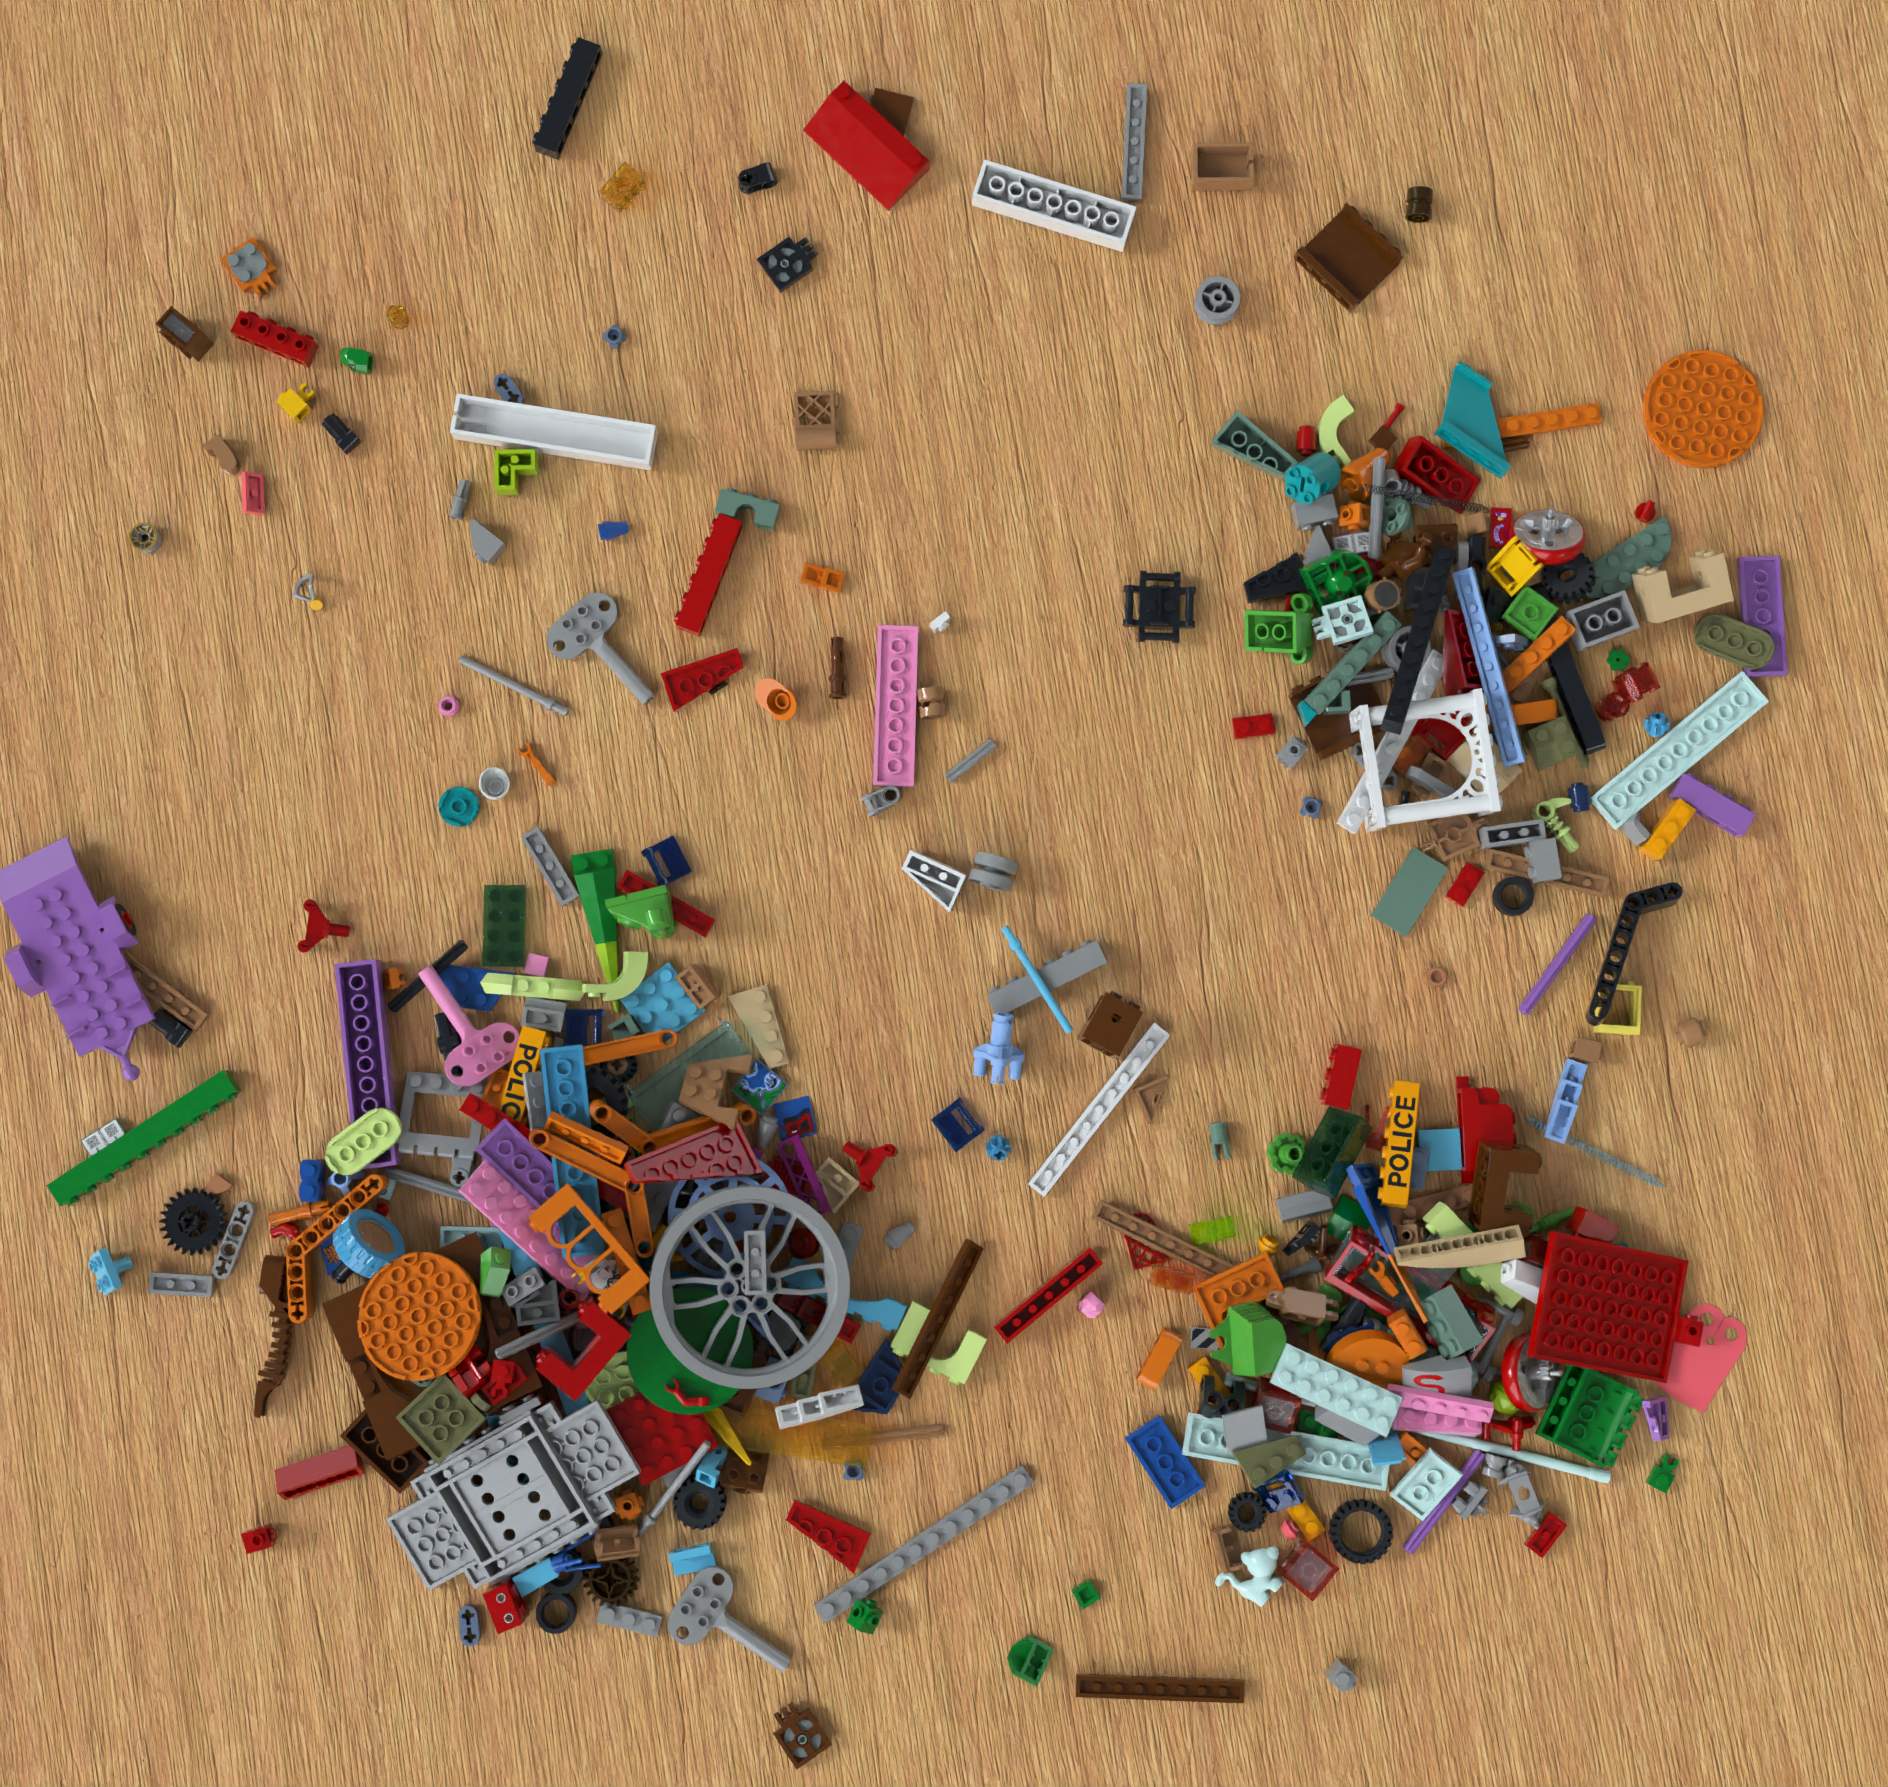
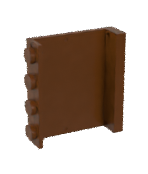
M1346 202L1342 210L1305 247L1301 246L1296 251L1294 259L1351 313L1401 263L1403 256L1398 248L1392 247L1387 242V238L1382 233H1378L1373 228L1369 220H1364L1359 215L1358 210Z
M1364 667L1358 673L1366 672ZM1320 675L1309 681L1310 684L1305 687L1302 684L1291 689L1292 693L1288 696L1301 723L1302 720L1297 705L1324 679ZM1371 682L1346 686L1342 690H1350L1351 711L1360 705L1368 704V707L1382 706ZM1322 712L1320 715L1316 714L1308 725L1304 727L1320 761L1361 742L1359 732L1351 733L1348 713L1323 715ZM1381 725L1371 726L1372 736L1383 731L1380 730Z

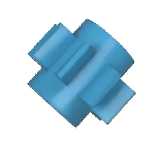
M1653 712L1649 715V718L1644 719L1643 727L1646 728L1645 731L1648 735L1661 737L1665 734V731H1669L1671 722H1668L1665 714Z
M1001 1135L992 1136L990 1143H985L988 1157H992L994 1160H1004L1007 1158V1153L1012 1152L1009 1139H1005Z

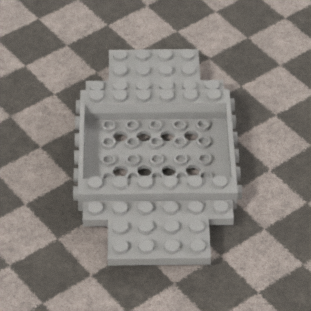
M599 1398L564 1418L552 1400L539 1408L536 1406L504 1424L500 1419L498 1425L495 1427L492 1425L487 1426L480 1431L481 1434L477 1437L471 1435L463 1442V1445L457 1447L439 1465L433 1458L428 1460L429 1465L424 1469L425 1472L410 1481L420 1499L386 1518L387 1523L428 1591L462 1572L465 1573L474 1589L487 1582H491L492 1585L499 1581L504 1583L512 1577L511 1574L515 1572L520 1574L527 1570L529 1564L533 1562L538 1564L547 1558L546 1555L553 1552V1554L560 1552L567 1543L570 1542L572 1545L578 1542L585 1533L588 1532L590 1535L600 1528L599 1525L603 1518L616 1511L617 1507L607 1491L640 1474L642 1470ZM509 1455H515L518 1458L517 1465L512 1466L508 1463L507 1458ZM526 1473L529 1476V1482L526 1484L521 1483L518 1480V1475ZM473 1475H480L483 1478V1484L475 1485L472 1481ZM531 1491L538 1492L540 1500L537 1502L531 1501L529 1493ZM491 1493L494 1497L493 1503H486L483 1500V1494ZM547 1509L551 1513V1518L548 1520L542 1519L540 1517V1510ZM494 1512H503L505 1519L503 1521L495 1520ZM506 1529L514 1530L516 1534L514 1539H507L504 1532Z

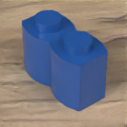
M324 1159L302 1160L299 1170L302 1180L299 1186L301 1202L322 1201L326 1193L323 1181L326 1175V1163Z

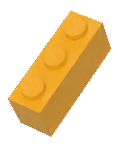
M1681 798L1672 801L1649 832L1651 836L1641 843L1638 850L1653 861L1661 859L1696 812V809Z

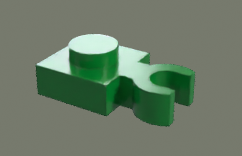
M1666 1453L1661 1456V1466L1659 1467L1654 1464L1645 1482L1665 1494L1676 1476L1670 1472L1679 1464V1460L1675 1458L1671 1464H1668L1667 1459L1669 1455Z

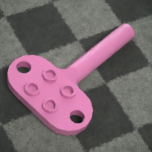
M432 965L418 973L462 1039L461 1044L454 1048L445 1060V1073L453 1084L461 1087L472 1086L513 1059L520 1035L512 1025L494 1023L483 1030L475 1029ZM505 1032H511L514 1035L513 1042L507 1043L504 1041L503 1035ZM454 1066H459L462 1069L461 1077H454L451 1070Z

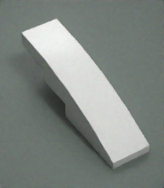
M858 1384L821 1392L817 1396L797 1400L796 1403L778 1406L775 1408L779 1428L784 1429L861 1407L864 1403Z

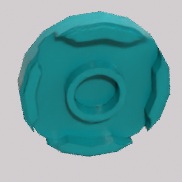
M458 786L450 790L448 789L443 793L439 800L438 808L445 822L451 826L464 827L475 821L479 815L480 804L474 792L468 788Z

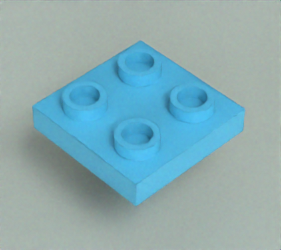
M107 1247L98 1250L89 1257L90 1270L92 1273L95 1272L98 1279L96 1281L97 1287L100 1292L104 1293V1296L113 1293L122 1286L118 1273L132 1269V1262L128 1256L112 1262Z

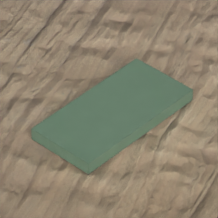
M1412 847L1370 916L1406 937L1448 868L1419 849Z

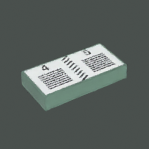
M115 1118L80 1141L88 1154L92 1156L127 1132L119 1118Z

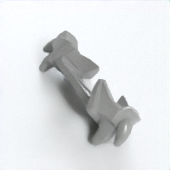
M1509 1459L1506 1465L1503 1466V1480L1497 1484L1498 1486H1505L1508 1483L1518 1506V1509L1515 1506L1512 1507L1510 1516L1521 1518L1524 1523H1530L1535 1529H1539V1519L1542 1516L1544 1502L1540 1498L1537 1499L1528 1477L1532 1473L1521 1462ZM1521 1486L1530 1491V1496L1525 1500L1518 1497L1519 1487Z

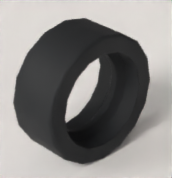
M1506 878L1495 886L1492 894L1493 904L1504 915L1516 916L1523 914L1533 904V889L1523 878ZM1508 885H1517L1524 891V902L1518 908H1509L1502 902V891Z
M555 1593L546 1594L538 1603L536 1609V1620L539 1626L545 1632L551 1634H559L568 1630L577 1615V1604L574 1598L565 1593L562 1595ZM561 1600L567 1605L569 1615L565 1622L554 1625L546 1620L544 1610L548 1602Z

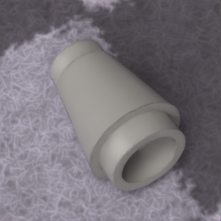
M763 1114L762 1118L759 1119L756 1138L758 1145L768 1146L779 1126L777 1118Z
M906 1222L886 1232L887 1235L883 1238L888 1246L895 1250L896 1248L899 1249L915 1230L909 1222Z

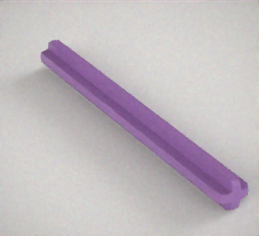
M1589 913L1585 915L1518 1007L1522 1014H1530L1597 921L1593 915Z
M1476 1449L1460 1469L1463 1476L1424 1521L1419 1524L1404 1544L1403 1548L1408 1553L1414 1554L1485 1459V1455L1481 1451Z

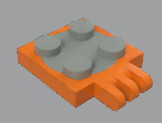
M254 237L220 259L244 293L253 288L257 295L261 297L263 294L259 288L262 287L267 293L270 290L265 284L269 283L272 288L276 287L269 276L274 274L277 269Z

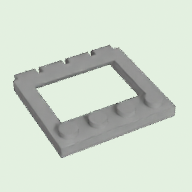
M408 1071L400 1113L402 1133L396 1143L399 1145V1153L414 1154L415 1147H418V1155L435 1156V1151L438 1149V1157L455 1158L456 1151H459V1159L474 1160L475 1153H478L474 1148L481 1142L484 1125L472 1119L470 1138L410 1132L415 1097L416 1092L467 1097L471 1092L482 1098L489 1079H483L469 1087H461L453 1084L447 1075Z

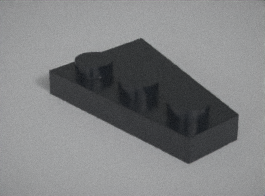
M1298 552L1243 583L1248 604L1307 591L1299 571L1302 567Z

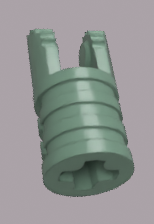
M1227 1122L1208 1124L1213 1160L1219 1159L1218 1144L1222 1143L1225 1158L1231 1159Z

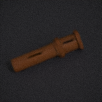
M833 637L830 638L832 675L829 677V682H831L829 698L845 699L847 698L845 693L847 677L844 675L843 665L844 638Z

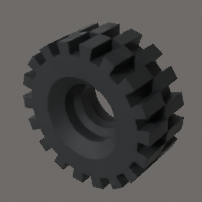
M1582 552L1569 562L1543 566L1542 581L1547 594H1550L1553 600L1556 598L1558 603L1562 604L1563 600H1565L1566 604H1570V600L1578 603V598L1582 597L1584 600L1587 598L1586 592L1591 594L1593 591L1591 586L1595 587L1596 574L1588 556L1585 557ZM1567 570H1574L1577 575L1573 581L1563 582L1561 574Z
M693 1475L683 1482L674 1495V1514H677L678 1521L681 1520L685 1527L690 1526L692 1530L696 1528L704 1530L707 1527L709 1529L720 1520L726 1509L727 1496L724 1493L725 1489L720 1486L719 1481L715 1488H711L696 1481V1475ZM696 1494H704L708 1498V1505L705 1509L698 1510L694 1508L692 1499Z

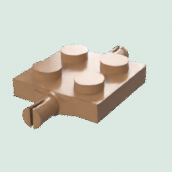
M1467 814L1442 817L1426 824L1430 834V841L1420 844V847L1428 846L1422 849L1423 852L1434 848L1438 851L1442 862L1480 846L1476 829L1486 826L1487 823L1485 821L1478 824L1485 820L1484 817L1472 822Z

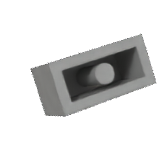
M1333 494L1322 496L1310 504L1297 501L1293 502L1291 506L1296 530L1302 529L1303 532L1314 529V526L1322 525V527L1331 526L1338 518Z
M1549 838L1526 843L1524 853L1526 859H1529L1528 876L1532 879V883L1561 879L1556 839Z

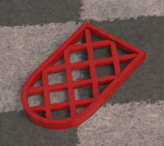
M1143 1213L1133 1214L1134 1216L1139 1215L1138 1218L1140 1219L1142 1215L1146 1216L1147 1218H1149L1148 1223L1152 1222V1224L1156 1226L1153 1219L1150 1216ZM1124 1234L1134 1270L1166 1261L1164 1253L1161 1252V1257L1156 1254L1158 1250H1155L1153 1253L1147 1249L1148 1245L1143 1247L1139 1245L1140 1241L1134 1242L1130 1240L1129 1236L1127 1237ZM1129 1242L1134 1244L1132 1251L1130 1249ZM1137 1246L1143 1249L1141 1256L1134 1254ZM1146 1251L1152 1254L1150 1261L1143 1259ZM1133 1256L1138 1258L1136 1265L1134 1263ZM1155 1256L1161 1259L1159 1261L1152 1262ZM1141 1260L1147 1263L1145 1265L1138 1266Z

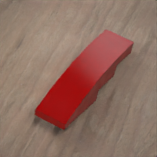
M780 1294L775 1302L778 1306L813 1323L817 1327L820 1325L827 1308L826 1305L807 1295ZM845 1316L837 1337L852 1344L861 1325Z

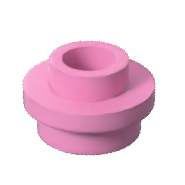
M445 696L439 701L438 708L443 715L453 716L459 710V703L454 697ZM448 703H452L450 710L446 709Z

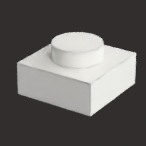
M946 611L930 623V629L934 634L937 631L943 632L949 627L950 616Z

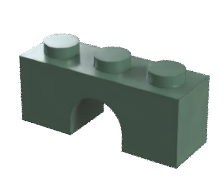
M733 488L721 489L715 508L717 517L720 513L737 519L738 513L741 510L751 509L756 513L754 518L755 527L772 532L775 531L781 510L780 504H777V501L766 498V500L758 499L757 495L751 493L743 495Z

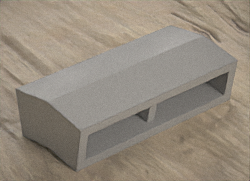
M1327 1187L1275 1199L1282 1223L1332 1212L1333 1209Z

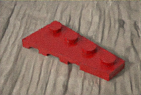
M794 1500L786 1518V1521L805 1536L812 1539L819 1547L826 1550L852 1573L855 1572L871 1535L870 1532L798 1500Z

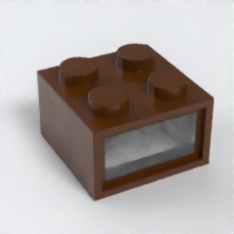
M172 306L155 323L161 329L159 333L172 346L178 348L188 359L193 357L199 362L214 345L197 326Z

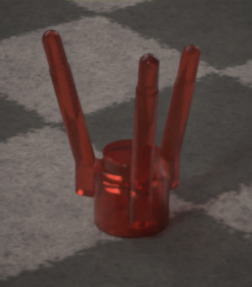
M1369 1105L1365 1106L1363 1141L1366 1142V1148L1381 1151L1382 1146H1385L1387 1138H1384L1382 1131L1390 1109L1389 1106L1385 1108L1377 1133L1371 1132V1135H1369Z

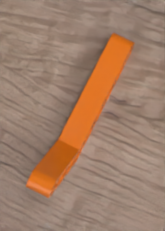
M380 1173L368 1176L287 1246L288 1314L292 1322L301 1323L312 1318L314 1313L312 1253L334 1234L336 1228L351 1212L364 1209L388 1188L389 1179L385 1174ZM376 1180H379V1187H374L372 1189L369 1188L373 1187L377 1183ZM360 1191L363 1192L365 1195V1199L363 1202H361L358 1198V1194ZM344 1205L349 1208L348 1215L343 1213L342 1208ZM329 1218L333 1221L332 1228H329L327 1226V1220ZM312 1232H315L317 1234L318 1238L316 1242H314L311 1238ZM297 1245L302 1249L301 1255L296 1253ZM298 1266H300L303 1270L301 1276H299L296 1271ZM298 1287L303 1289L302 1297L297 1293Z

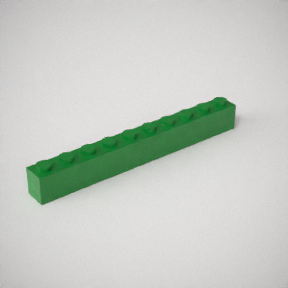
M229 1070L220 1071L47 1185L48 1189L59 1206H73L80 1201L79 1197L82 1195H89L98 1189L96 1186L100 1183H108L115 1178L114 1174L117 1172H124L133 1166L132 1162L137 1159L139 1161L145 1159L150 1155L149 1151L152 1149H159L168 1143L166 1140L172 1136L176 1138L185 1132L184 1128L187 1126H195L203 1120L201 1117L207 1113L211 1115L220 1109L219 1106L224 1102L230 1103L238 1097L236 1094L241 1092V1089Z

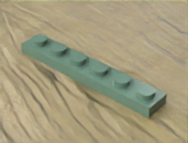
M1385 611L1372 625L1373 634L1360 638L1303 701L1313 708L1317 715H1320L1402 624L1389 611Z

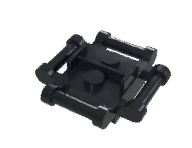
M1140 570L1139 586L1124 585L1125 619H1123V626L1138 627V642L1155 640L1179 643V629L1195 628L1193 616L1196 587H1180L1181 572L1147 573ZM1146 581H1173V587L1161 585L1146 586ZM1133 593L1138 594V620L1133 619ZM1180 595H1186L1185 621H1179ZM1145 629L1172 630V633L1145 632Z

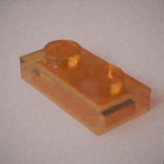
M1416 734L1400 752L1392 768L1405 778L1409 766L1415 767L1432 747Z

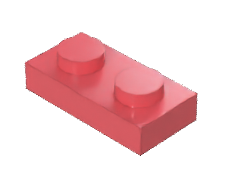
M246 471L241 473L242 513L265 514L264 474Z

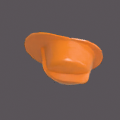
M773 678L761 679L756 684L754 692L756 700L773 717L785 721L794 716L797 708V699L791 689L786 688Z

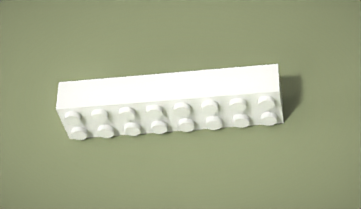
M985 159L972 195L973 206L1120 252L1124 250L1136 211V206Z

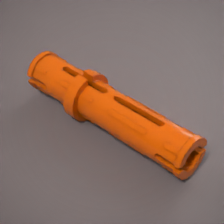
M328 1198L315 1203L307 1202L304 1206L268 1214V1220L277 1219L272 1220L269 1224L273 1227L305 1217L314 1218L315 1215L330 1210L333 1207L332 1205L324 1206L332 1202Z

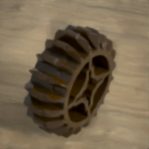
M595 1554L596 1561L590 1559L589 1564L609 1562L607 1572H601L600 1574H595L597 1568L584 1569L589 1574L583 1575V1579L589 1582H586L583 1586L584 1588H591L587 1595H595L592 1599L593 1602L598 1598L601 1599L600 1606H603L604 1602L607 1601L608 1608H611L613 1601L616 1607H619L620 1599L623 1603H627V1596L632 1598L634 1596L632 1590L638 1589V1585L634 1582L640 1581V1577L634 1576L639 1572V1569H632L636 1562L632 1561L629 1563L630 1557L598 1562ZM617 1564L625 1569L627 1575L617 1570ZM610 1572L612 1574V1577L616 1578L613 1581L612 1585L610 1582V1578H607L610 1575ZM596 1581L605 1585L606 1593L598 1587ZM628 1582L625 1590L614 1594L617 1584Z

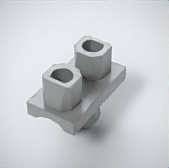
M1468 1480L1462 1488L1469 1494L1467 1499L1464 1501L1459 1496H1456L1451 1503L1452 1507L1457 1511L1456 1514L1464 1520L1470 1514L1476 1518L1480 1511L1485 1515L1488 1513L1484 1509L1488 1501L1483 1498L1488 1490L1479 1483L1476 1484Z

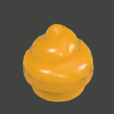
M1265 1234L1259 1239L1258 1245L1261 1253L1267 1252L1268 1255H1272L1277 1252L1279 1241L1276 1238Z

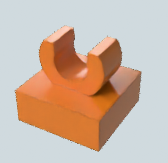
M389 968L383 971L386 991H393L408 984L407 981L401 982L399 980V975L405 974V970L398 971L397 968Z

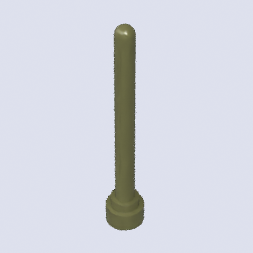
M1556 676L1540 682L1543 690L1545 689L1546 692H1549L1552 699L1556 698L1559 717L1565 715L1581 750V753L1576 755L1580 766L1587 768L1589 763L1558 694Z

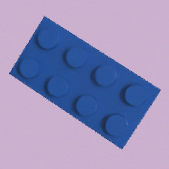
M1159 1414L1124 1437L1171 1509L1205 1487V1484L1186 1455H1182L1181 1447Z

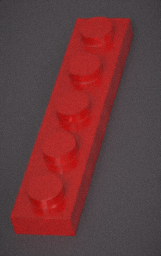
M626 870L617 888L627 894L657 887L629 870ZM671 895L673 919L706 938L716 920Z

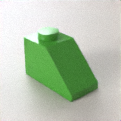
M491 1246L481 1254L479 1295L501 1296L510 1272L511 1249Z

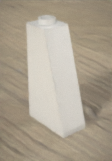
M1514 1259L1502 1263L1501 1283L1537 1305L1543 1269Z

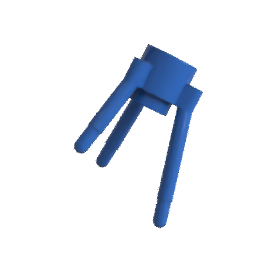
M595 1532L590 1535L586 1534L578 1542L570 1544L558 1552V1555L553 1556L551 1565L554 1572L564 1571L566 1573L574 1570L600 1568L602 1566L601 1563L575 1565L582 1563L583 1559L573 1560L570 1554H566L595 1535Z

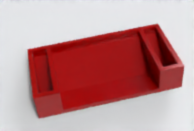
M845 81L830 93L803 129L815 143L888 211L929 171V160Z

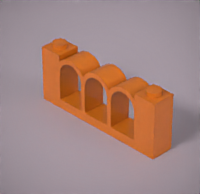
M570 1183L564 1185L528 1217L531 1220L529 1225L536 1233L538 1231L541 1233L546 1232L547 1239L554 1247L560 1249L567 1248L565 1254L570 1267L577 1271H586L585 1281L588 1288L594 1293L602 1294L597 1299L600 1301L598 1306L604 1313L609 1312L613 1314L650 1282L649 1275ZM576 1206L591 1225L568 1244H561L553 1236L554 1225ZM593 1229H596L609 1244L610 1248L592 1264L586 1267L579 1266L572 1258L573 1248ZM615 1251L630 1270L607 1289L597 1288L592 1282V1271Z

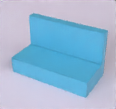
M711 1542L670 1550L668 1554L669 1561L673 1564L675 1576L700 1571L708 1566H716Z

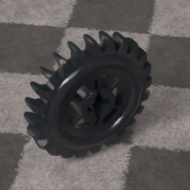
M197 1187L192 1189V1193L188 1188H185V1195L180 1191L176 1192L178 1199L173 1196L169 1197L172 1204H164L168 1211L160 1212V1214L166 1216L165 1219L159 1220L160 1223L166 1225L160 1228V1231H167V1234L162 1238H171L167 1245L176 1244L174 1251L182 1248V1255L186 1254L189 1250L190 1256H194L196 1250L199 1255H202L204 1248L207 1252L211 1251V1244L218 1246L216 1239H223L220 1232L227 1231L223 1224L228 1223V1220L223 1219V1217L228 1213L221 1211L225 1205H218L220 1198L212 1199V1192L206 1195L204 1188L201 1189L200 1193ZM197 1206L198 1208L195 1212H191L189 1207ZM186 1210V1214L180 1220L182 1213ZM205 1212L207 1213L209 1220H205L203 1216ZM190 1218H194L193 1222L195 1223V1225H191L192 1221L190 1220ZM205 1223H209L205 1232L202 1233L201 1228ZM193 1231H196L199 1236L192 1237L191 1234Z

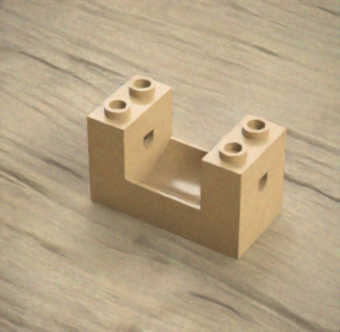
M1707 549L1696 551L1695 555L1689 557L1694 584L1670 591L1666 570L1646 566L1639 568L1637 573L1631 574L1642 621L1660 623L1734 601L1724 553L1716 552V550L1708 551Z

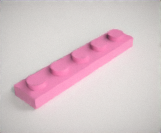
M1388 1383L1387 1387L1388 1391L1403 1398L1400 1407L1490 1423L1494 1410V1402Z

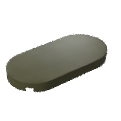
M1715 613L1703 617L1698 621L1694 629V641L1699 649L1745 669L1756 670L1765 667L1772 660L1775 653L1774 642L1767 632L1723 614Z

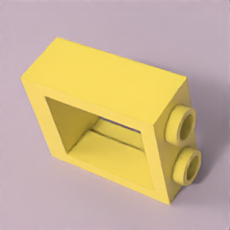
M1622 981V984H1617L1615 991H1630L1629 1026L1600 1024L1594 1026L1593 1033L1640 1035L1642 986L1635 985L1634 981ZM1599 992L1598 995L1603 999L1604 993ZM1601 1007L1596 1008L1595 1016H1598Z

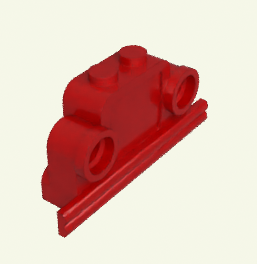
M1457 1076V1113L1462 1170H1460L1461 1184L1473 1183V1171H1475L1479 1140L1516 1144V1133H1513V1124L1516 1122V1117L1509 1105L1499 1104L1500 1095L1495 1089L1489 1087L1469 1088V1076Z

